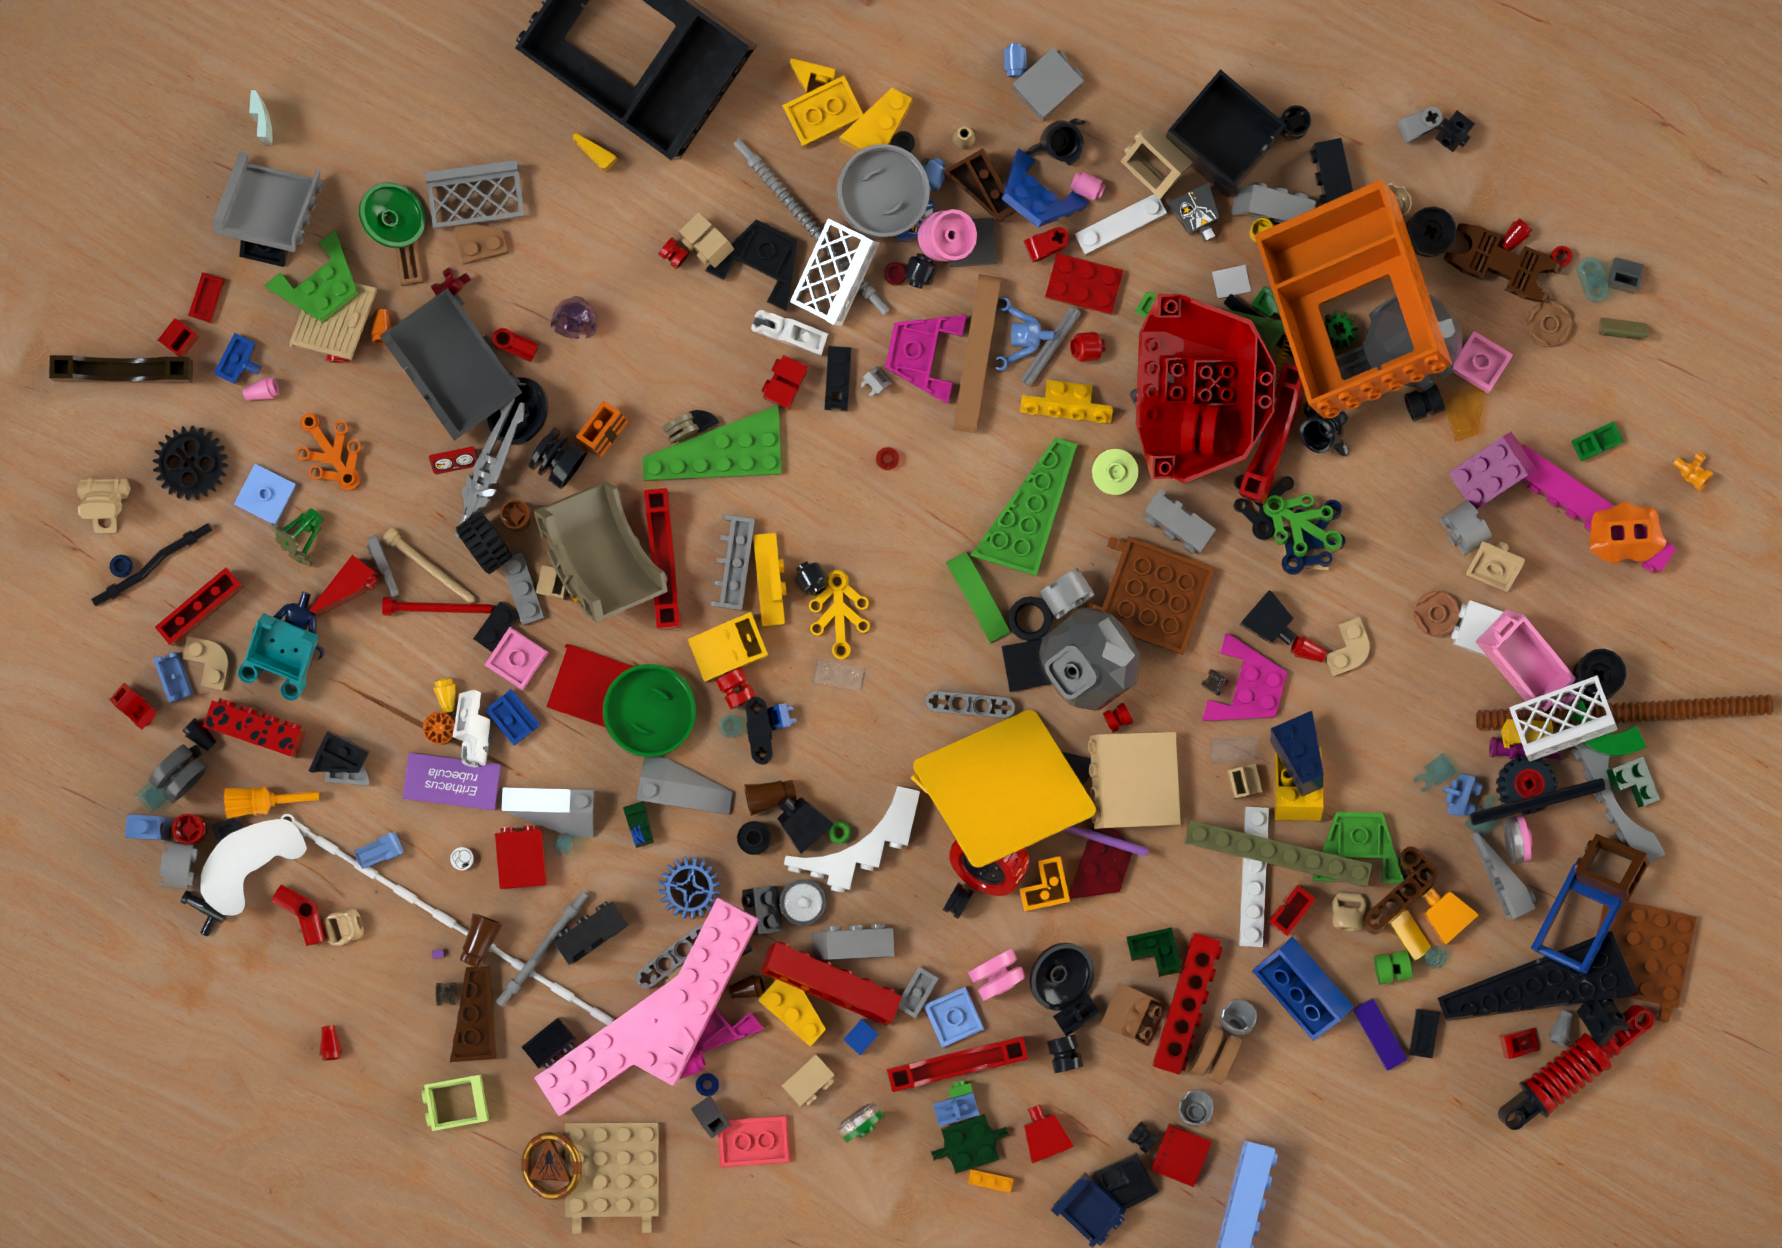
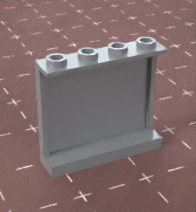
M239 152L214 216V234L295 252L297 245L303 242L304 227L309 226L311 218L309 213L310 210L314 211L317 197L315 196L317 193L320 194L322 190L323 180H320V170H316L314 178L250 164L248 163V153Z

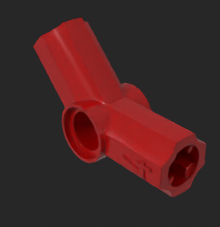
M281 884L271 902L298 917L306 946L326 941L317 903ZM306 903L312 906V913L307 917L301 912L302 906Z

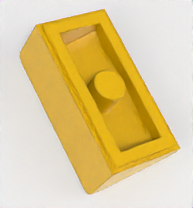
M1408 910L1404 911L1390 924V927L1404 949L1407 950L1412 961H1416L1432 950V947Z

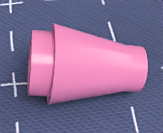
M265 377L243 388V395L246 401L274 399V396L279 395V388L274 377Z

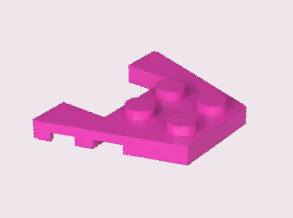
M967 315L894 323L885 369L948 404L952 382L929 378L939 332L962 337Z
M1225 633L1220 654L1241 659L1243 663L1231 706L1207 700L1202 721L1275 717L1287 672L1235 637Z
M715 1007L694 1051L706 1052L759 1032L764 1027L751 1012L731 1027Z

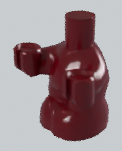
M448 267L443 271V275L446 278L445 281L441 284L435 283L431 285V288L436 296L447 288L452 295L459 294L463 286L471 281L467 273L455 278L453 272Z

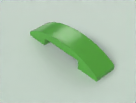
M967 552L946 562L988 641L992 643L1010 633L997 605Z

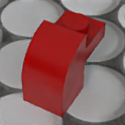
M125 682L109 699L117 709L128 716L141 730L145 726L150 725L157 714V709Z

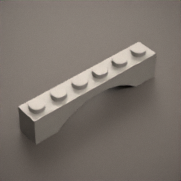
M1582 743L1572 746L1574 748L1571 750L1573 757L1577 762H1581L1585 769L1582 773L1586 781L1603 778L1606 789L1593 794L1598 803H1603L1607 810L1604 814L1608 822L1615 825L1617 829L1615 835L1619 843L1647 853L1649 863L1665 855L1655 834L1634 823L1616 802L1606 772L1610 756L1598 754L1588 749Z

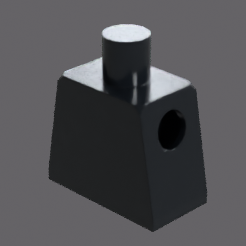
M1270 590L1239 624L1270 644L1279 637L1289 645L1297 636L1287 627L1294 618Z
M785 796L778 802V806L783 811L778 817V821L792 844L801 854L834 825L826 815L802 797L793 802L789 796Z

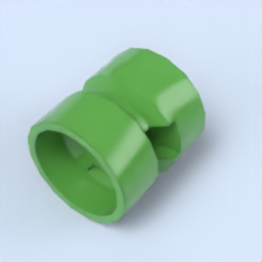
M1407 950L1393 952L1392 956H1389L1387 953L1374 956L1375 971L1379 985L1393 983L1394 979L1398 981L1412 979L1411 963ZM1393 964H1397V969H1393Z

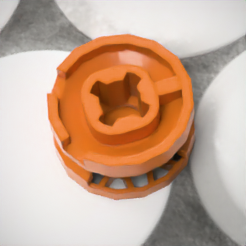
M432 713L423 723L424 735L434 744H447L454 738L455 721L446 713Z

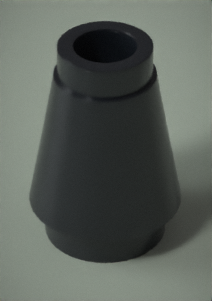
M196 718L182 730L186 734V738L206 751L217 742L209 730L203 727V722L201 720L198 721Z

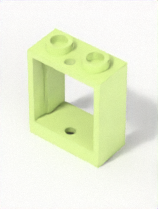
M481 1074L425 1084V1089L421 1090L423 1103H427L429 1110L428 1113H425L426 1123L428 1127L431 1126L432 1131L489 1121ZM471 1082L477 1116L439 1123L433 1089Z

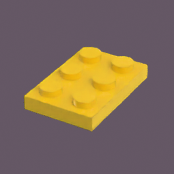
M844 75L782 105L802 147L856 122L863 115Z

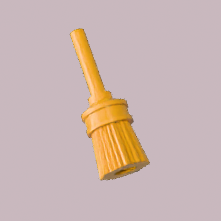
M266 786L252 787V789H224L227 819L253 813L254 816H258V814L268 815L270 808L276 807V804L320 800L319 791L275 795V792L270 793Z

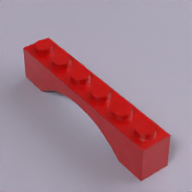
M1284 363L1276 387L1277 404L1274 406V413L1266 425L1259 447L1245 473L1239 490V494L1243 498L1264 505L1305 392L1297 366Z
M668 489L644 490L651 561L663 570L667 576L666 586L668 592L654 597L656 627L658 630L681 628Z
M1023 1036L888 1068L887 1073L891 1090L896 1092L971 1072L1027 1060L1028 1055Z

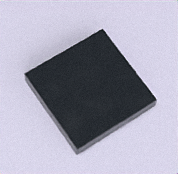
M1042 639L1001 646L1009 692L1051 685L1040 664L1039 651Z

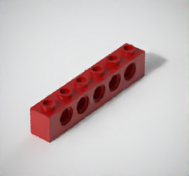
M1192 933L1182 965V972H1180L1154 1056L1153 1067L1180 1075L1181 1071L1185 1072L1189 1058L1185 1056L1188 1048H1193L1196 1038L1192 1033L1195 1026L1199 1027L1203 1015L1199 1013L1201 1004H1206L1209 996V991L1206 990L1208 981L1213 982L1216 973L1213 965L1215 959H1220L1223 947L1219 946L1221 941ZM1200 953H1204L1208 957V963L1203 967L1196 963V957ZM1194 975L1201 978V985L1197 989H1193L1189 985V979ZM1190 997L1194 1000L1195 1006L1191 1011H1186L1182 1007V1002L1185 998ZM1179 1020H1185L1188 1024V1029L1184 1033H1178L1175 1029V1025ZM1173 1042H1177L1181 1046L1180 1053L1175 1056L1171 1055L1168 1051L1169 1045Z

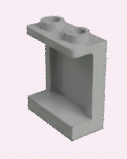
M1054 48L1048 51L1012 84L1014 92L1042 122L1049 116L1050 112L1078 87L1083 86L1084 83L1082 80L1083 74L1076 67L1072 69L1067 63L1068 58L1061 50L1056 51Z

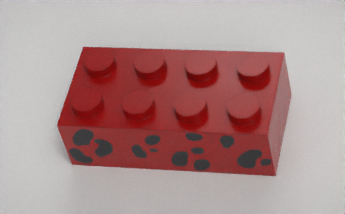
M219 698L218 702L211 701L203 727L290 757H298L306 732L300 730L301 725L286 720L284 724L278 723L280 718L263 713L262 717L257 716V710L242 705L240 710L236 709V703Z

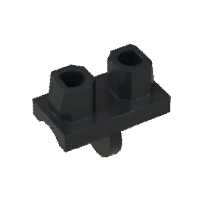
M1087 994L1076 1002L1068 1004V1007L1053 1017L1065 1036H1068L1101 1015V1012L1090 995Z

